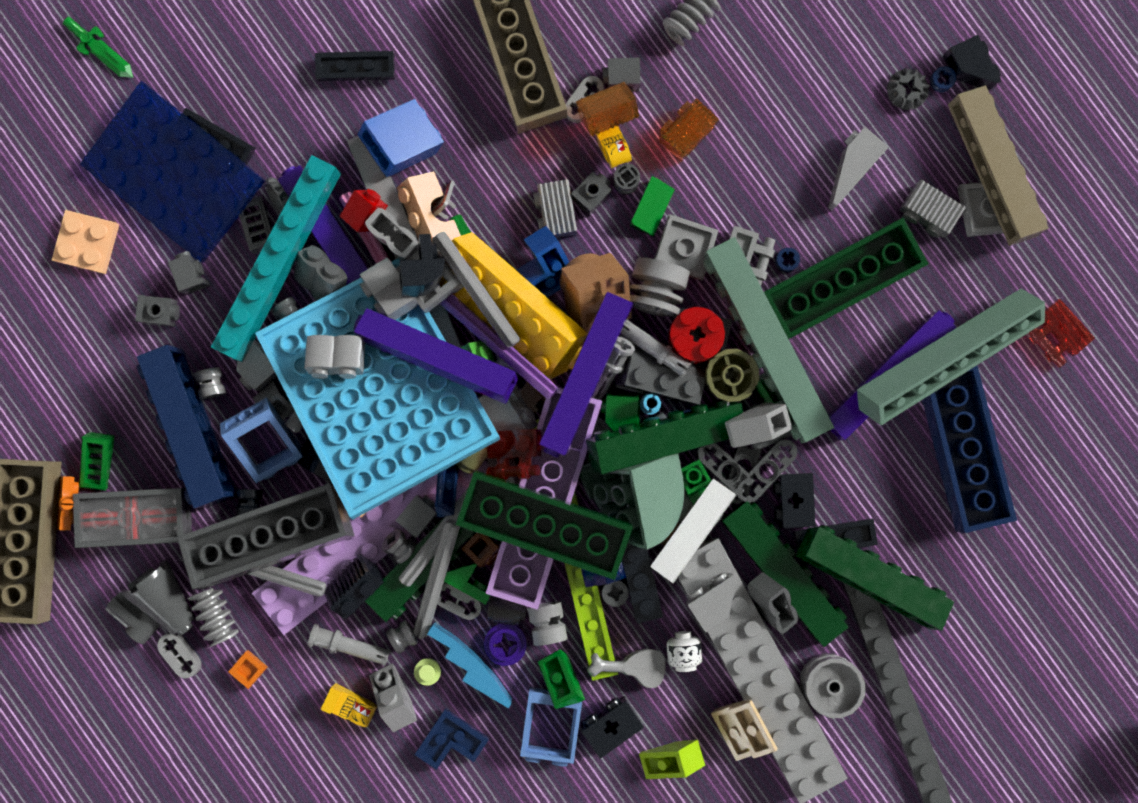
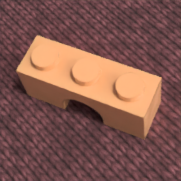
M434 172L408 177L397 187L399 199L405 207L409 224L414 229L418 240L419 234H430L432 242V238L443 231L446 232L451 241L453 238L461 236L454 220L440 221L431 212V206L444 196Z

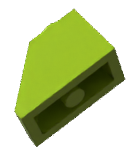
M698 740L676 741L639 753L646 779L686 778L705 766Z

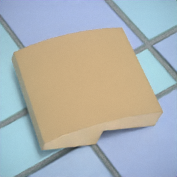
M752 700L722 706L711 713L736 761L750 756L754 759L777 751L778 748Z

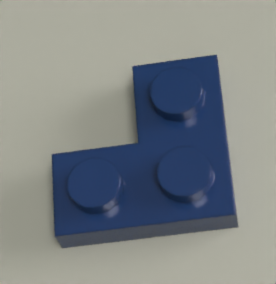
M445 708L416 751L415 756L436 770L451 748L474 762L488 742L489 737Z

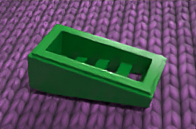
M88 432L82 436L80 488L104 491L108 489L114 435ZM93 443L102 444L103 447L93 446ZM91 453L102 454V458L91 457ZM90 464L101 465V469L89 467ZM88 474L101 476V480L88 479Z

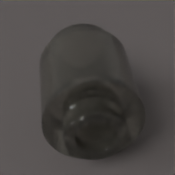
M499 597L489 599L487 620L494 621V624L519 626L520 621H525L526 606Z

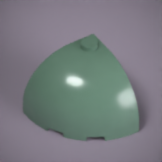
M678 453L605 474L591 471L590 463L582 466L580 477L589 500L594 498L601 510L600 513L632 524L633 529L628 540L629 544L642 549H650L664 541L673 531L681 515L684 502V481Z

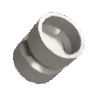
M561 601L539 604L538 610L531 607L527 608L529 621L535 626L531 630L535 646L554 644L568 639L565 624L560 621L563 618Z

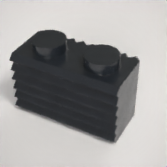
M358 554L357 558H353V562L346 566V569H342V573H338V576L331 580V584H327L324 594L330 609L346 620L384 581L378 567L363 555Z

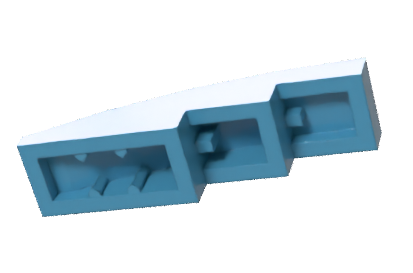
M435 622L427 635L450 648L445 658L467 671L462 681L509 708L512 698L493 671L464 642Z

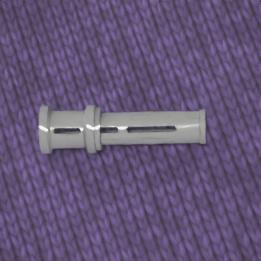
M622 337L618 338L592 398L602 401L616 374L623 372L626 359L635 350L629 340Z
M316 623L312 628L307 644L309 647L315 645L328 649L329 653L332 654L339 651L382 664L383 666H386L390 654V649H384L345 637L339 630L333 632L323 629Z

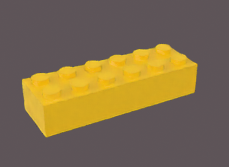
M473 232L453 238L452 242L519 336L520 341L513 348L550 380L564 373L588 333ZM443 275L440 282L441 287L447 283ZM464 287L458 292L452 293L492 328Z

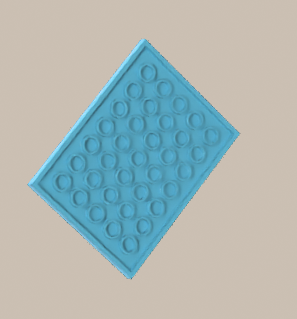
M399 258L391 262L395 268L400 265ZM362 278L255 333L352 520L500 440L496 429L474 390L365 344L363 374L356 375L353 379L341 378L339 374L328 375V378L319 379L312 377V374L306 371L304 366L307 336L355 335L354 324L358 316L363 315L366 308L377 312L373 306L377 303L373 296L367 298L359 285L363 282ZM420 306L415 307L396 319L398 322L445 341L430 312H424Z

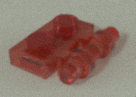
M1057 299L1045 309L1044 325L1040 329L1035 328L1028 333L1030 335L1029 339L1033 344L1037 343L1046 353L1044 356L1048 361H1053L1058 368L1067 363V360L1061 355L1065 350L1071 356H1075L1095 339L1061 299ZM1050 332L1060 342L1055 347L1045 337Z
M541 429L497 431L500 440L487 446V459H497L496 467H488L486 473L503 480H507L509 477L529 479L531 476H539L540 466L531 465V457H541ZM509 458H519L518 466H509Z

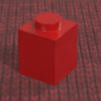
M354 190L340 217L357 232H370L365 221L377 208L386 210L388 205L380 199L381 196L374 190Z

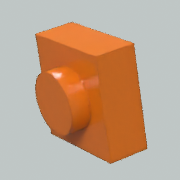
M247 650L228 672L249 689L268 667Z

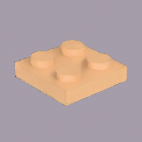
M65 210L52 261L106 274L119 224Z

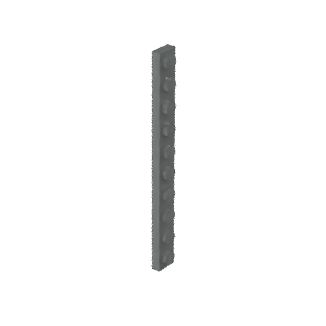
M842 582L922 803H953L880 603Z

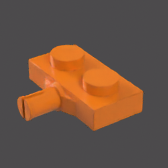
M60 476L58 530H71V524H74L73 494H78L79 483L74 482L73 476Z

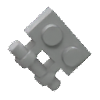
M734 226L729 239L736 238L748 263L750 264L753 253L760 256L756 268H751L761 286L762 282L766 281L768 273L766 269L769 260L773 259L775 253L773 247L776 240L766 237L762 246L756 244L759 233Z

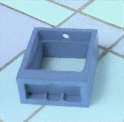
M267 397L220 423L222 438L256 483L273 477L277 471L286 466L289 467L296 464L303 457L300 443L286 427V423ZM269 420L288 448L255 465L236 438Z
M530 687L520 756L525 757L526 761L539 763L543 759L552 761V764L556 766H567L568 763L574 764L582 702L566 706V708H573L568 750L528 745L534 703L554 706L548 689Z

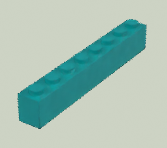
M311 155L211 348L235 360L244 361L256 338L255 333L260 330L297 259L298 251L302 250L341 175L335 166Z

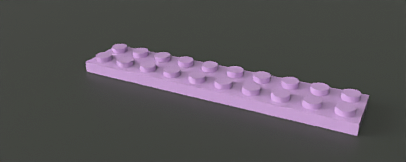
M486 460L478 470H475L488 475L494 472ZM458 468L456 501L469 487L473 473L468 474ZM438 474L373 508L362 518L359 516L352 520L349 517L354 537L300 555L283 569L325 582L327 588V584H331V580H334L338 573H342V569H346V566L350 565V562H353V558H357L358 554L363 555L376 564L388 555L381 547L383 541L391 532L400 529L405 534L406 539L412 536L410 532L395 520L416 495H420L422 498L427 495L435 501ZM266 581L252 592V595L283 635L327 602L325 594L317 597L270 581Z

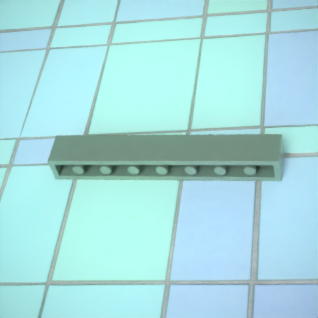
M733 237L707 250L704 255L705 260H703L704 267L709 275L713 274L718 282L715 284L716 290L720 297H725L730 305L727 307L728 313L734 322L738 321L742 329L739 333L745 345L750 344L754 352L752 358L755 359L758 368L763 369L766 375L764 382L771 393L775 392L779 400L776 403L786 404L792 426L790 433L795 440L799 439L802 444L833 429L834 426L736 238Z
M1019 289L857 389L859 410L880 426L1045 323V302L1027 291Z

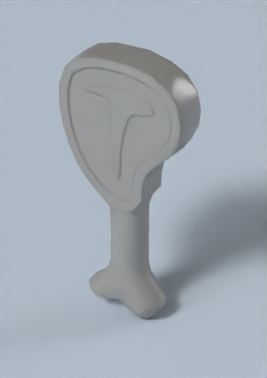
M656 649L636 650L627 655L622 661H604L600 659L597 653H593L591 656L592 664L587 669V672L592 677L603 671L621 672L625 675L633 676L640 685L646 688H656L664 679L665 658Z

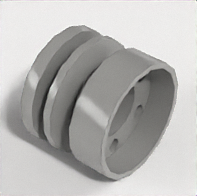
M637 258L632 276L641 281L642 285H629L630 292L636 294L630 295V302L633 303L634 308L649 315L677 317L680 313V308L672 304H682L683 298L674 294L673 290H686L690 271L681 266L657 259Z

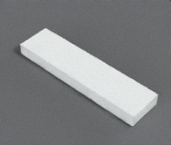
M713 479L650 567L674 583L736 494Z

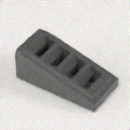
M259 196L236 204L249 250L253 254L261 252L273 229L263 198ZM258 205L259 210L246 214L244 209ZM261 215L262 219L249 223L248 219ZM264 225L263 229L254 232L251 230V228ZM263 234L267 235V238L258 241L254 239V237Z

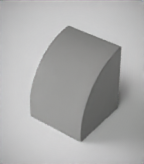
M274 381L253 397L255 404L267 397L283 420L295 411L289 398Z

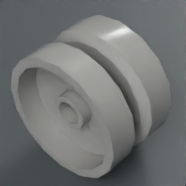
M822 653L811 658L804 665L800 674V690L805 700L819 714L829 718H843L853 714L861 706L865 696V681L861 672L847 659L836 654ZM833 682H835V686H834V687H833V686H830V684L833 683Z

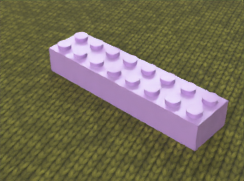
M557 387L556 394L552 398H546L519 485L571 503L587 452L585 439L592 436L602 401L594 398L591 399L567 455L560 454L559 458L545 453V447L540 445V441L564 390ZM502 541L486 594L538 610L553 559Z

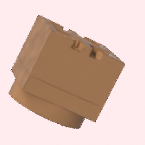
M611 252L601 256L592 253L583 254L571 260L564 268H561L560 287L565 296L566 311L572 320L587 333L592 327L607 292L630 301L629 275ZM631 311L627 319L632 318Z

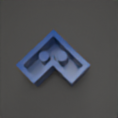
M545 226L524 239L534 259L516 269V271L548 298L561 290V268H564L569 263V260L557 238Z

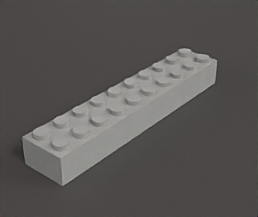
M713 537L700 545L677 578L688 597L697 588L702 587L704 590L712 585L711 580L723 572L726 575L732 573L736 577L737 581L729 618L709 630L707 634L743 701L752 700L778 748L777 751L772 752V755L799 803H804L848 778L719 538Z

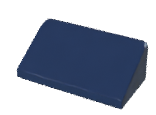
M456 464L438 473L435 510L438 517L452 516L455 513L458 467Z

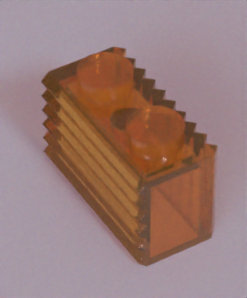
M625 81L576 101L580 119L593 137L595 134L599 135L600 132L604 133V131L619 126V124L623 125L624 122L628 123V121H633L634 118L638 119L639 117L636 98L631 90H629V87H627Z
M697 98L692 103L685 102L677 112L680 116L674 122L668 120L659 131L662 134L659 142L681 162L716 127L719 118Z

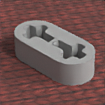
M596 76L586 77L566 103L569 121L573 123L583 122L599 102L604 91V85L600 78ZM587 85H597L596 91L598 93L596 94L595 92H592L589 95V97L586 98L585 95L587 94L588 90ZM581 101L584 102L581 107L582 114L576 113L573 115L571 106L577 107Z
M443 583L441 591H445L447 588L451 589L450 595L457 598V601L448 599L446 602H443L441 600L442 595L440 594L437 603L440 607L467 620H472L480 614L482 609L481 602L455 587ZM461 600L465 603H469L470 600L474 601V607L477 611H471L469 614L465 613L466 608L459 604V601Z
M167 633L159 639L157 644L159 653L179 677L184 679L190 678L200 671L201 660L182 635ZM167 639L169 641L174 639L177 642L174 645L177 652L174 649L168 650L166 648L169 644ZM191 660L193 662L191 665L192 671L190 669L183 670L184 661Z

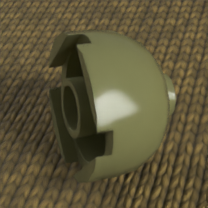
M724 349L708 361L705 369V382L709 391L717 398L727 402L741 401L749 397L758 384L759 368L755 359L746 352L739 349Z

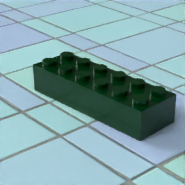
M901 218L764 291L787 338L791 339L916 272L929 263L904 218Z
M480 471L473 472L456 522L457 526L613 580L616 578L633 529L630 523Z

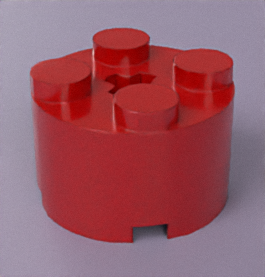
M692 307L682 311L674 319L668 331V342L673 347L672 351L692 362V364L707 361L716 355L721 349L725 338V330L721 318L713 311L703 307ZM695 329L699 330V335L702 336L697 342L693 341L694 337L690 335Z

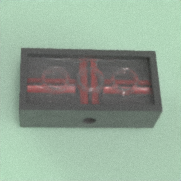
M186 488L73 494L75 548L177 543V537L192 532L191 505L188 504L184 495Z

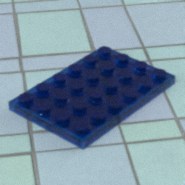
M140 81L80 163L82 167L186 252L189 251L191 256L201 263L205 262L265 182L264 178L143 81Z

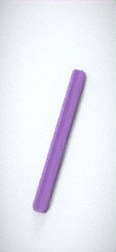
M451 294L439 303L545 398L550 399L556 394L557 385L513 347L507 348L497 333L457 297Z

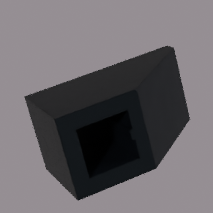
M979 35L949 48L943 55L947 66L955 71L956 80L976 87L986 85L988 91L1001 82L1000 70L996 64L992 63L988 55V47L984 41H981Z

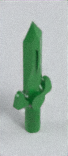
M67 17L63 21V25L81 40L76 47L77 51L84 55H89V51L86 49V45H89L90 52L119 77L133 78L130 64L102 40L94 39V36L104 37V34L97 26L88 32L71 17Z

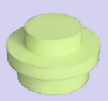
M431 658L420 660L414 669L416 680L426 686L436 683L441 675L440 665Z

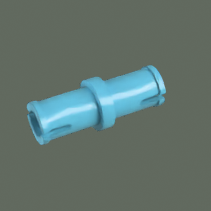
M646 394L640 400V409L647 415L657 413L661 407L660 398L655 394ZM647 400L653 402L654 407L652 409L647 406Z

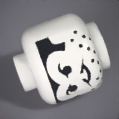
M691 631L675 632V637L667 641L669 665L675 667V671L678 672L696 670V666L702 662L701 640L696 636H691Z

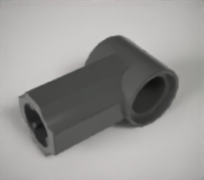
M121 592L107 604L105 609L126 627V633L139 644H145L160 627L158 623L124 598Z

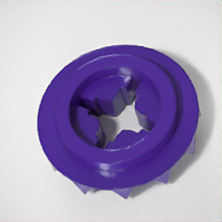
M500 623L493 626L488 631L484 640L486 655L492 662L501 666L517 663L526 651L527 641L525 635L514 624ZM503 633H505L508 641L517 642L509 646L508 655H506L503 647L494 646L502 642Z

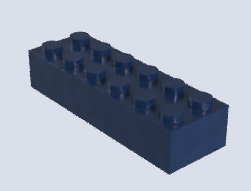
M164 345L136 356L139 362L137 364V371L143 380L145 379L147 383V397L151 404H155L158 412L156 414V421L162 430L164 429L167 436L165 444L168 452L175 457L177 463L175 471L178 478L184 481L186 487L184 495L188 504L193 505L194 509L205 508L236 497V488L203 401L199 398L198 388L183 349Z
M977 365L922 400L955 532L968 533L1017 521Z

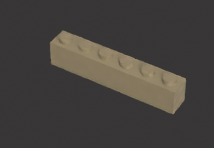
M985 85L958 94L948 104V107L1009 246L1039 236L1048 230L1049 227L1047 225V218L1036 200V193L1027 180L1025 168L1020 164L1015 153V146L1010 141L1005 130L1004 121L996 110L994 98L989 94Z

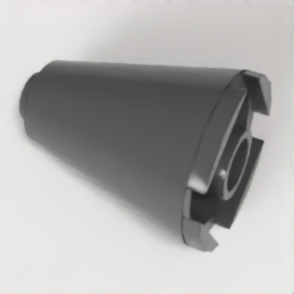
M165 559L159 562L161 565L159 568L154 570L151 567L128 585L130 591L122 590L121 593L124 598L170 634L178 633L183 635L193 627L191 622L194 620V616L170 563Z

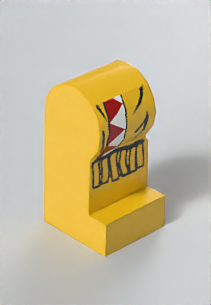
M616 117L593 125L599 148L611 168L632 161L629 147L620 131Z
M337 683L330 688L321 707L322 711L329 714L333 713L362 727L369 726L377 709V705L372 701Z

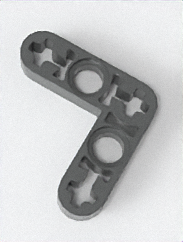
M780 440L746 472L716 443L699 447L697 450V458L700 459L702 465L730 491L735 493L743 502L748 501L749 503L756 501L797 456V447L790 440ZM779 446H789L788 453L790 456L789 458L786 456L781 457L778 462L782 466L779 468L776 462L769 459V456L772 455L773 458H776L781 452L778 449ZM713 447L715 449L713 454L718 460H721L722 456L726 458L725 461L718 465L716 471L712 468L716 463L712 459L705 460L703 458L705 456L704 448L711 449ZM765 463L770 464L774 470L773 475L768 479H764L759 474V468ZM728 464L736 469V475L731 480L723 478L721 473L722 468ZM754 474L756 479L764 483V485L761 487L759 484H756L752 489L754 495H746L744 497L742 495L744 493L742 486L744 484L750 486L755 481L750 478Z

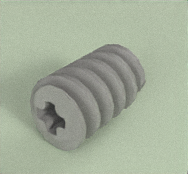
M684 0V3L678 4L677 10H673L670 13V18L667 17L663 20V27L674 42L685 46L682 38L692 39L689 30L698 33L699 28L696 23L698 22L705 26L706 20L703 16L712 18L713 12L711 8L719 11L721 7L717 0Z
M213 588L187 598L188 601H197L191 609L192 611H201L195 619L196 621L205 620V623L199 629L200 631L209 630V633L204 637V641L213 640L209 647L229 640L239 632L238 629H229L235 621L234 619H225L231 611L230 609L221 610V607L227 601L225 599L217 600V597L223 591L213 590Z

